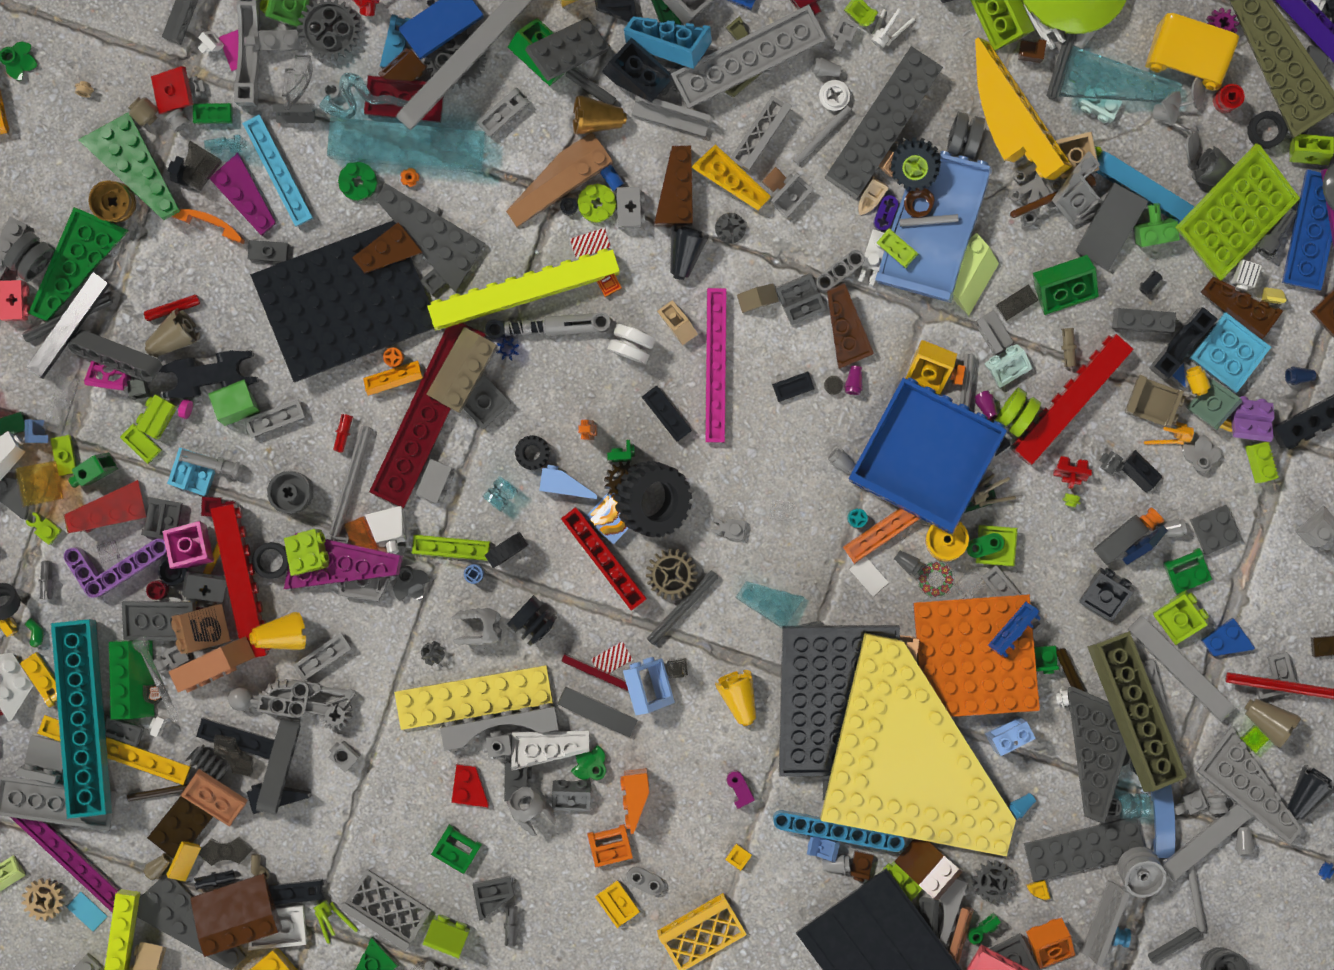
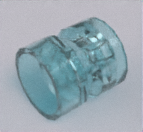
M499 475L493 483V488H489L482 497L502 512L508 505L507 500L513 499L518 490Z
M1131 793L1119 794L1118 800L1122 804V811L1119 814L1121 819H1132L1134 816L1137 818L1150 817L1151 809L1148 793H1136L1135 796Z

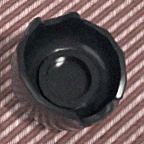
M168 557L162 560L158 566L160 580L170 586L181 584L185 579L186 571H188V568L171 569Z

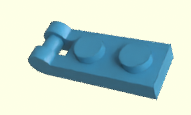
M391 15L380 63L381 68H385L405 49L407 41L396 30V26L403 25L411 18L405 17L403 19L399 18L398 15Z

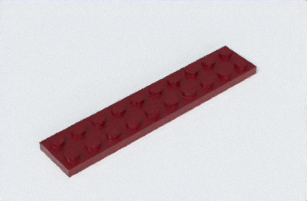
M464 323L445 329L370 488V493L402 508L406 507L451 411V408L428 396L427 392L464 327L484 338L486 336L485 333Z

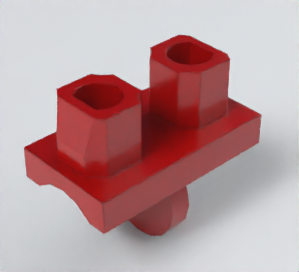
M1061 456L1053 470V476L1062 477L1061 482L1068 483V489H1073L1074 484L1081 485L1082 481L1087 482L1088 477L1092 475L1088 460H1078L1076 467L1070 466L1071 458Z

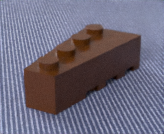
M691 145L672 146L654 226L693 225Z

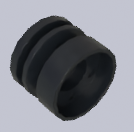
M534 595L507 623L515 633L522 628L525 629L521 637L523 640L529 634L532 636L527 642L530 647L540 641L550 631L555 620L558 618L553 614L547 620L545 617L550 610L547 609L540 613L539 609L543 603Z

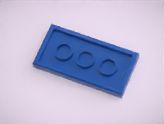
M438 0L398 27V30L418 58L422 60L484 18V15L473 0Z

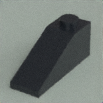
M262 782L252 785V789L247 791L253 814L260 812L256 811ZM284 787L279 807L308 799L312 794L310 791Z

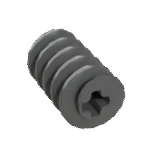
M204 744L197 747L187 757L185 762L192 759L190 766L192 767L197 764L196 771L203 769V772L220 781L227 773L228 765L226 764L221 767L223 760L215 762L216 754L209 757L210 749L203 752Z

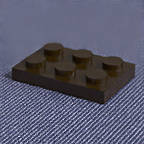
M180 796L147 839L174 859L181 842L193 843L213 819V816Z

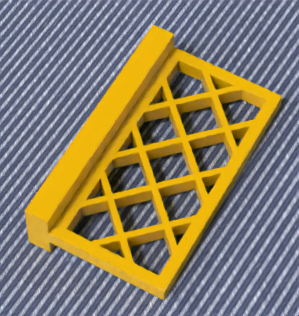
M724 893L657 930L659 940L666 948L678 970L690 968L747 935ZM728 909L730 913L729 919H719L720 912ZM704 921H714L711 930L701 928ZM717 922L727 924L724 933L714 931ZM730 925L738 927L741 931L736 935L728 934ZM690 929L697 930L695 940L686 938V931ZM700 931L710 934L708 943L698 941ZM713 935L722 936V942L718 945L711 944ZM672 939L680 940L678 949L671 948L667 942ZM683 941L693 943L691 952L681 950ZM696 944L706 946L705 952L701 955L694 953ZM680 954L690 956L687 963L680 965L678 962Z

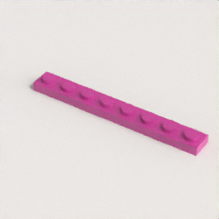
M707 288L705 442L725 443L726 288Z

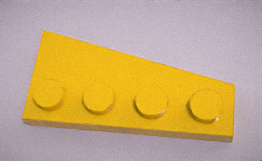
M716 144L691 167L756 210H759L771 198L759 184Z

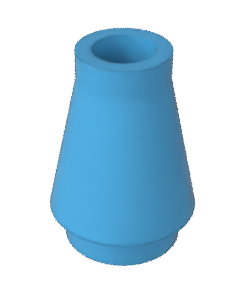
M1028 793L1010 802L1008 808L1017 820L1027 813L1031 806L1036 803V799L1031 793Z

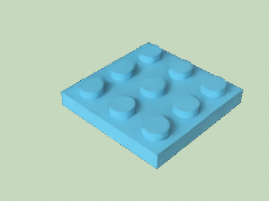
M1225 312L1189 359L1198 366H1201L1202 369L1232 392L1237 393L1271 349V346Z

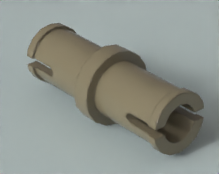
M1074 328L1061 329L1063 337L1061 350H1064V367L1077 366L1075 354L1077 345H1075Z

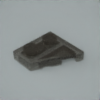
M189 141L182 180L185 184L200 192L222 161L197 144Z

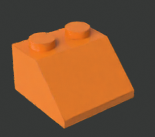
M1062 917L1052 919L1046 924L1034 926L1026 931L1039 969L1075 956L1071 935Z

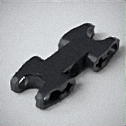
M230 350L216 353L217 363L196 366L194 357L175 360L163 365L159 372H172L178 379L177 386L163 393V398L188 399L201 396V386L221 383L222 388L244 379L248 386L259 383L258 377H244L239 371L241 362L254 357V351Z

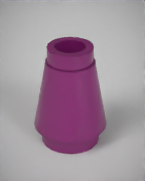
M851 366L844 385L845 393L860 395L863 390L862 367Z
M989 391L977 394L975 396V403L982 413L988 417L987 420L991 421L997 418L998 414L993 394H990Z

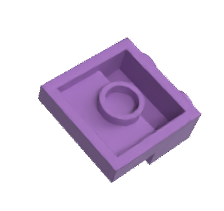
M1241 396L1240 398L1243 402L1231 414L1233 437L1272 442L1274 438L1272 427L1274 420L1273 403H1268L1265 399L1254 401Z

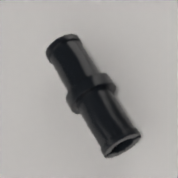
M234 870L220 873L211 872V875L195 877L196 890L211 886L215 888L220 884L235 882Z

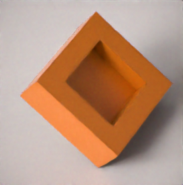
M955 366V369L950 374V380H953L952 385L961 386L963 384L965 366Z

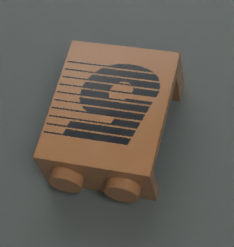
M222 604L207 606V608L171 616V626L176 633V646L180 654L191 653L231 641Z

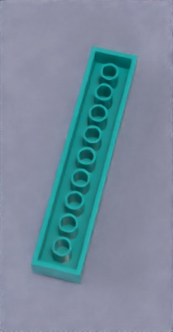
M85 619L51 623L66 816L69 819L112 813L96 620Z

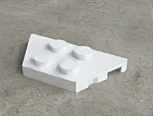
M13 653L0 654V710L9 722L13 719L33 687L32 682Z

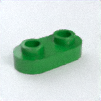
M991 533L970 540L966 550L969 556L980 558L1001 551L1005 546V540L1002 535ZM993 539L998 541L997 546L991 545ZM974 545L979 546L978 552L973 551Z

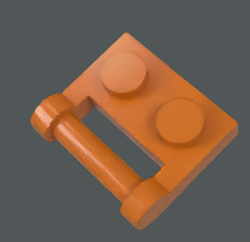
M625 824L619 825L618 828L587 833L595 868L633 858ZM617 835L622 836L620 841L596 846L597 840Z

